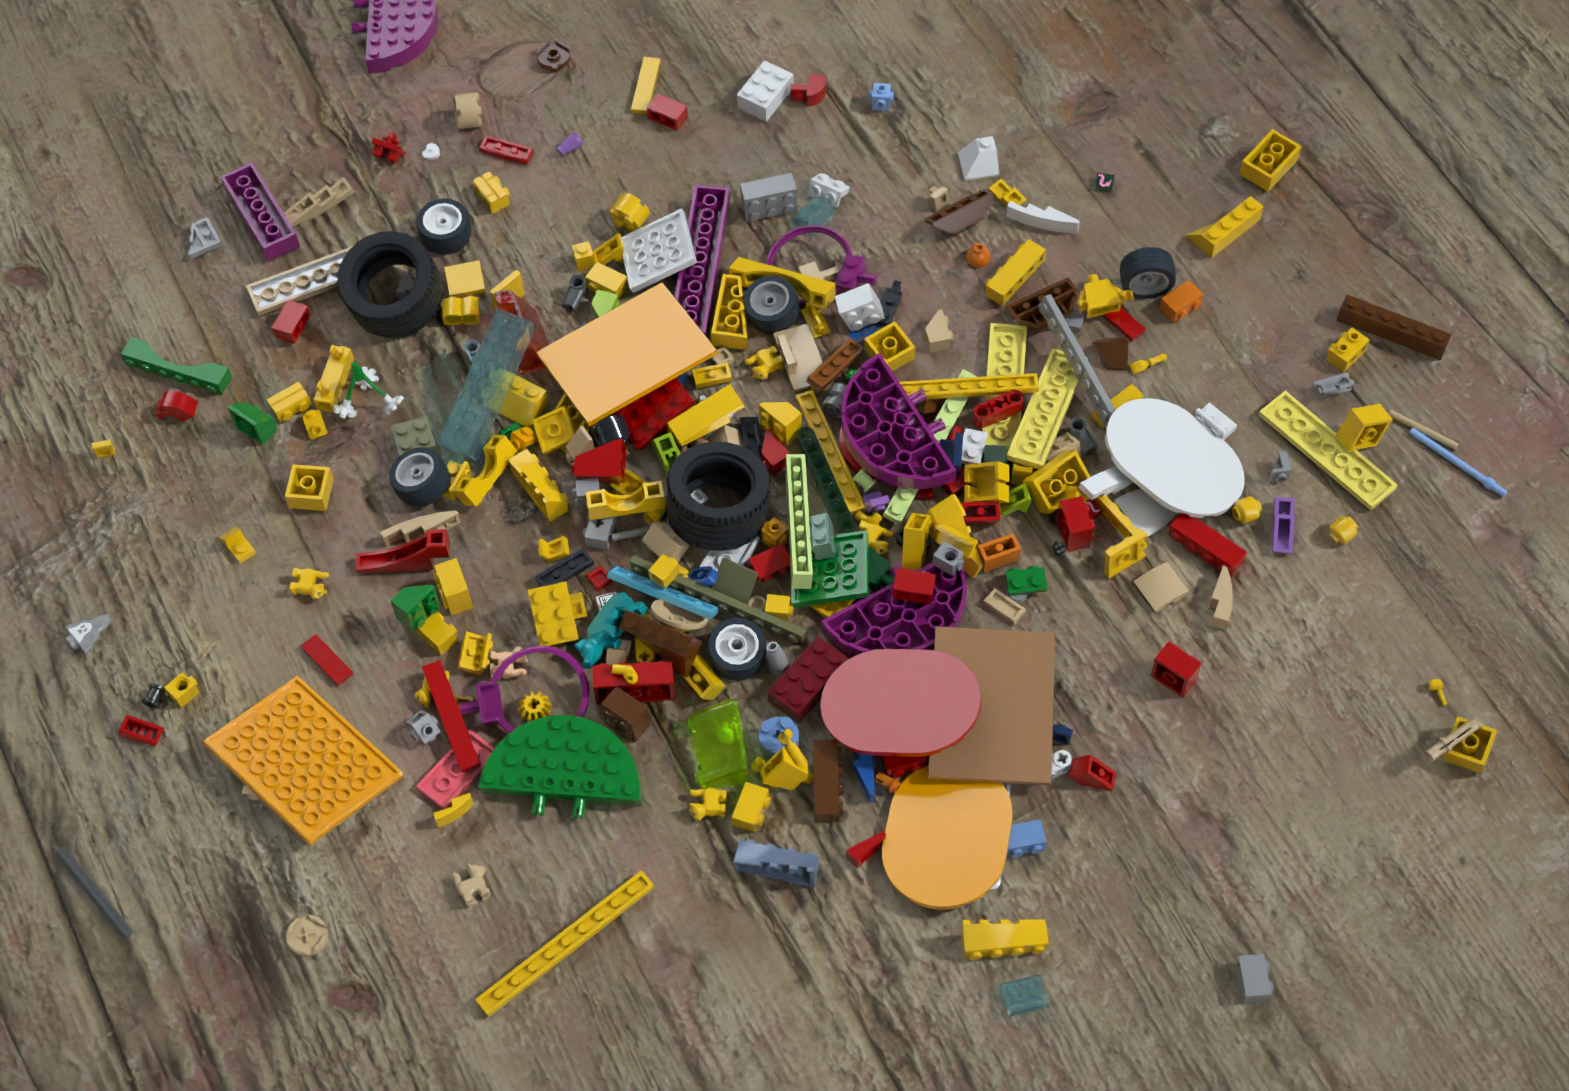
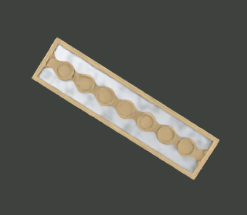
M352 247L246 285L258 316L282 308L288 300L298 302L338 287L337 274L340 264Z

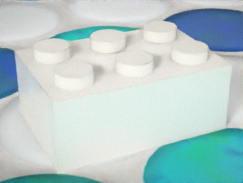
M764 61L737 94L738 108L767 122L790 93V86L794 84L793 74Z

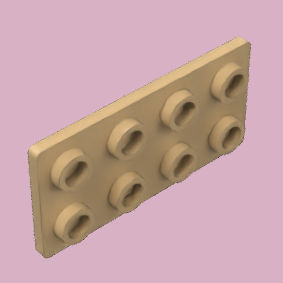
M804 324L775 332L774 339L784 360V366L793 390L799 391L813 387L806 382L807 378L823 362L809 325Z

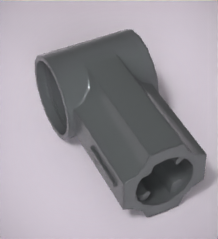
M578 274L570 278V286L561 303V307L571 313L577 311L582 297L587 293L585 278Z
M1076 417L1070 421L1067 433L1069 432L1080 442L1082 455L1089 456L1098 449V446L1086 428V421Z

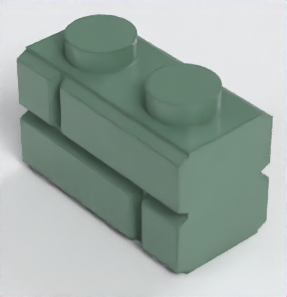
M828 513L809 517L811 548L816 559L821 560L834 557L833 524Z

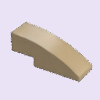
M1223 566L1209 607L1216 609L1211 626L1226 630L1232 611L1233 592L1228 569Z

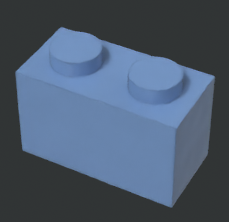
M1041 819L1011 826L1007 857L1018 858L1025 853L1038 854L1045 850L1047 841Z

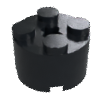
M622 413L618 415V418L616 415L597 422L594 428L592 425L588 427L596 448L617 439H622L625 442L630 438L629 435L631 434Z

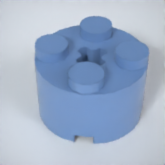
M773 717L761 724L759 748L765 758L770 760L783 746L788 747L786 744H781L778 740L780 733L784 735L786 729L792 731L793 736L790 740L792 743L795 742L799 748V731L789 717Z

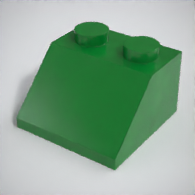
M244 402L231 404L227 407L235 427L261 445H264L278 430L275 419L269 414L265 415L256 405L252 406Z

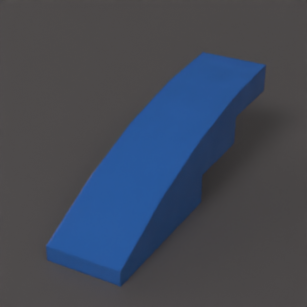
M853 751L857 759L853 761V770L869 802L873 803L874 771L871 755Z

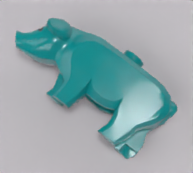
M624 592L613 595L606 602L589 625L586 639H582L574 645L583 658V668L590 669L592 666H595L601 658L603 650L608 648L618 649L622 640L618 637L621 636L624 630L619 627L626 610L643 615L648 610L643 602L634 603L631 597Z

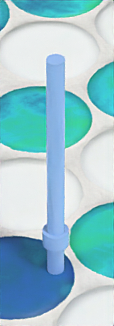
M1415 428L1410 430L1409 434L1484 484L1483 487L1489 491L1493 490L1503 498L1507 495L1508 491L1496 484L1494 479L1491 477L1487 478Z

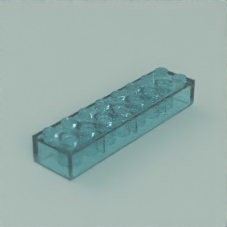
M499 308L496 309L437 445L477 462L536 328L531 321Z

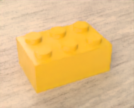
M1272 129L1242 161L1239 175L1269 192L1298 161L1302 146Z
M1066 450L1022 482L1027 484L1029 494L1039 512L1052 513L1059 508L1061 500H1066V486H1079L1081 482L1091 476L1077 451Z
M566 581L528 590L540 646H550L579 639Z

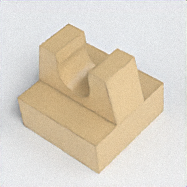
M933 186L929 189L932 209L937 211L949 203L947 188L943 186L939 189Z

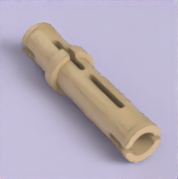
M1472 717L1445 738L1441 737L1438 743L1425 751L1428 759L1435 761L1445 752L1449 753L1452 747L1482 727L1480 721L1476 717Z

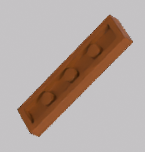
M849 338L808 376L806 382L821 392L863 353L865 348Z

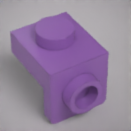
M880 491L863 496L868 514L883 512L890 503L888 495L882 496Z

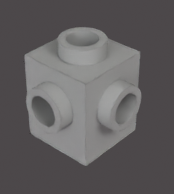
M420 710L406 721L412 730L410 734L415 741L419 740L424 744L435 740L437 734L441 732L437 727L439 723L436 718L423 710Z

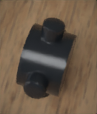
M1055 541L1052 546L1053 552L1061 558L1063 553H1065L1064 547L1061 543Z

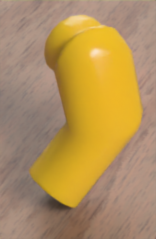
M858 511L855 519L859 522L863 520L879 525L882 516L878 513L867 516L863 512Z
M613 664L612 674L623 675L629 684H634L638 681V674L632 666Z

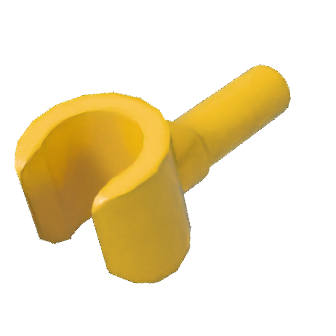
M1431 679L1429 682L1430 691H1437L1442 706H1446L1447 702L1442 691L1443 682L1440 679Z

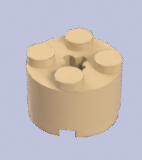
M478 92L453 95L455 121L458 129L482 127L481 117H478L482 116L481 106H478Z

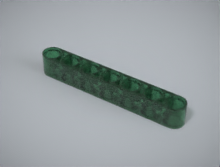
M810 427L800 428L798 431V446L801 453L805 454L807 467L837 535L855 532L854 520L814 430Z

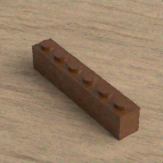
M1346 295L1337 317L1339 322L1438 360L1442 359L1452 335L1350 295Z

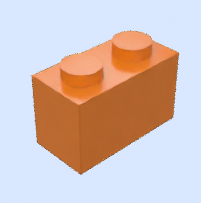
M1188 280L1161 299L1160 310L1175 323L1179 319H1184L1191 311L1200 308L1203 293Z
M1014 533L978 545L977 548L984 572L1020 560L1021 548Z

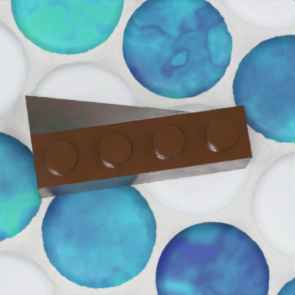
M626 610L619 628L634 635L663 660L672 661L673 668L687 678L702 641L643 615Z

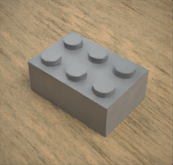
M792 173L740 184L741 207L746 222L797 211V189Z

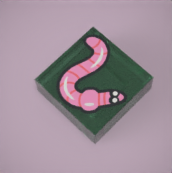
M1097 173L1095 190L1113 192L1115 175Z

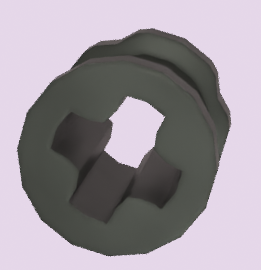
M150 683L149 691L146 698L142 699V703L149 708L158 709L160 698L165 694L166 690L158 684Z

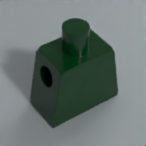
M869 546V587L872 592H876L881 585L887 587L894 583L895 579L889 576L891 569L889 562Z

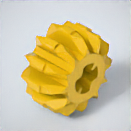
M531 691L530 696L524 694V700H519L520 707H518V713L523 721L527 720V722L551 715V702H549L548 696H543L540 691L537 695Z

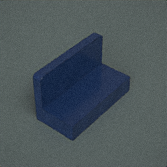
M956 433L955 440L941 439L939 444L954 465L956 475H960L963 433Z

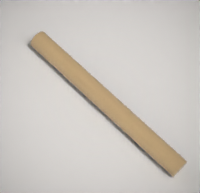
M1390 410L1388 413L1392 419L1410 428H1415L1422 434L1454 450L1459 445V443L1393 410Z

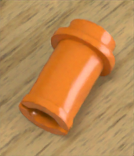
M881 771L876 775L875 778L877 779H874V783L888 789L889 793H895L901 785L899 779H893Z

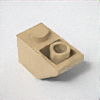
M942 309L937 311L925 328V341L929 353L951 349V341H954L952 330H948V317L944 316Z

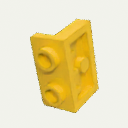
M453 461L448 462L447 468L450 474V484L441 497L455 501L457 496L452 492L453 488L461 477L471 476L469 462L464 461L463 465Z

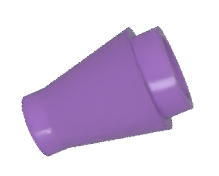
M576 132L570 133L557 147V150L564 156L581 148L580 145L583 144V141Z

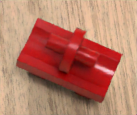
M390 133L389 136L384 135L383 140L373 137L371 141L374 145L372 154L375 157L382 158L384 152L387 151L389 153L386 159L397 163L400 156L404 157L406 154L405 151H402V147L397 146L400 145V140H397L395 133Z

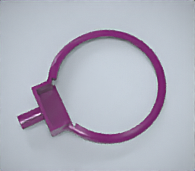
M806 225L787 232L772 246L766 259V264L773 266L774 258L780 248L792 238L805 233H823L834 238L842 246L846 254L835 286H837L835 288V296L860 287L862 283H869V285L873 286L877 284L878 276L866 273L867 265L864 258L853 255L846 239L834 229L826 226ZM799 300V305H806L807 301Z
M531 646L507 657L498 666L491 681L475 684L478 700L460 703L462 715L480 712L482 724L485 726L499 724L507 733L514 731L515 729L505 721L497 680L501 679L510 664L530 653H552L562 657L571 664L577 672L582 685V701L576 715L582 718L586 714L590 699L588 679L578 661L567 652L552 646Z

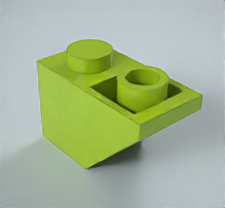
M597 289L591 303L593 315L597 319L620 306L618 294Z

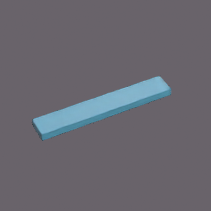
M619 566L608 571L607 578L709 620L718 614L719 608L670 587L664 589L651 579Z

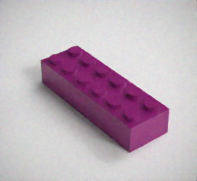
M252 162L220 176L225 191L268 261L300 247L294 229Z

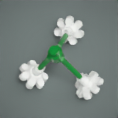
M352 362V376L347 397L340 406L334 405L333 412L340 413L341 418H346V415L353 418L357 415V412L353 410V406H350L354 384L357 386L361 384V390L363 391L367 390V386L370 389H375L387 403L383 409L387 415L391 411L396 410V405L400 404L404 397L396 395L394 398H391L388 394H385L373 383L379 381V377L374 375L376 373L375 369L371 368L368 371L367 367H361L358 365V362Z

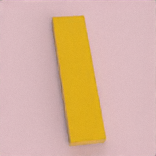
M643 58L631 107L632 113L647 114V107L652 101L660 68V58Z

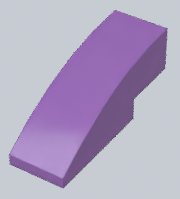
M1275 497L1273 500L1272 552L1292 554L1295 498Z

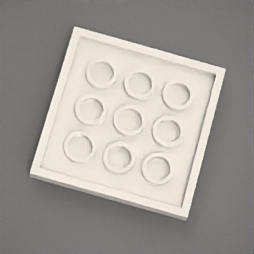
M682 208L621 237L624 247V264L629 287L633 293L697 263L685 212Z

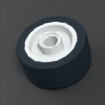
M448 198L436 199L427 203L419 211L417 230L419 238L427 250L441 255L452 254L464 248L471 238V222L466 208L460 202Z
M732 618L722 621L713 629L708 640V658L712 668L723 678L733 681L749 679L760 671L765 662L767 654L766 639L762 630L754 622L745 618Z

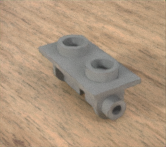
M1346 372L1313 381L1316 399L1350 391L1352 386H1354V380L1349 379V374Z

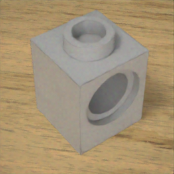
M944 541L933 555V565L953 576L964 565V552Z

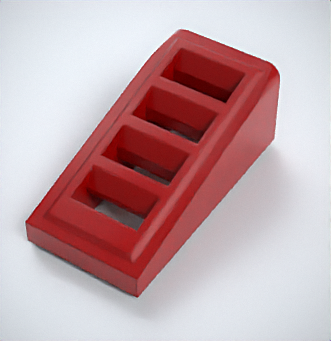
M126 714L118 731V736L157 746L164 728ZM130 725L133 726L132 731L128 730ZM138 727L141 728L139 734L135 733ZM145 729H148L146 737L142 736ZM156 731L154 739H151L152 732Z
M882 831L847 849L846 858L856 868H859L882 847L883 840L886 839V833Z

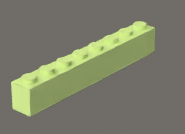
M786 454L785 480L792 589H811L813 570L805 454Z

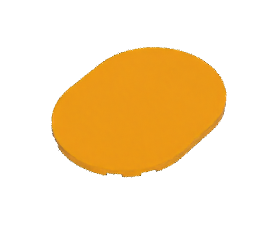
M929 765L908 776L895 792L885 830L886 839L883 840L882 845L883 865L890 883L909 901L931 909L946 910L960 908L962 905L975 902L985 896L1001 877L1006 862L1013 821L1012 804L1009 794L1002 783L928 779Z

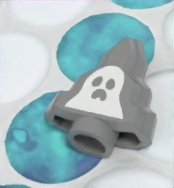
M104 614L96 616L90 621L72 622L64 627L69 634L65 639L74 651L80 648L85 654H88L94 649V644L99 640L100 633L107 629L111 618Z

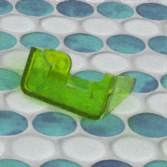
M737 698L728 699L691 713V718H687L688 730H693L698 772H695L696 785L700 784L701 789H720L745 785V782L749 783Z

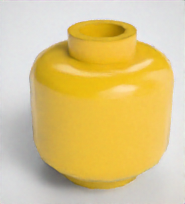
M1251 496L1235 501L1232 507L1234 519L1242 524L1257 520L1260 516V511H1262L1261 503Z
M1340 516L1329 526V537L1334 543L1337 544L1339 542L1345 545L1357 535L1358 525L1351 517Z

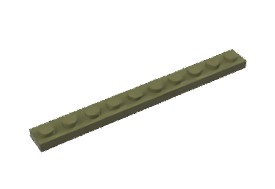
M633 555L630 559L632 571L638 575H645L650 578L648 570L653 566V563ZM677 575L668 586L717 606L724 613L730 612L737 618L748 619L758 625L759 628L764 627L769 629L774 635L785 636L793 643L804 644L807 638L805 629L681 575Z

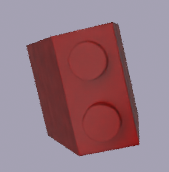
M617 439L575 456V462H572L571 471L577 480L599 478V483L625 484L627 446L622 439Z

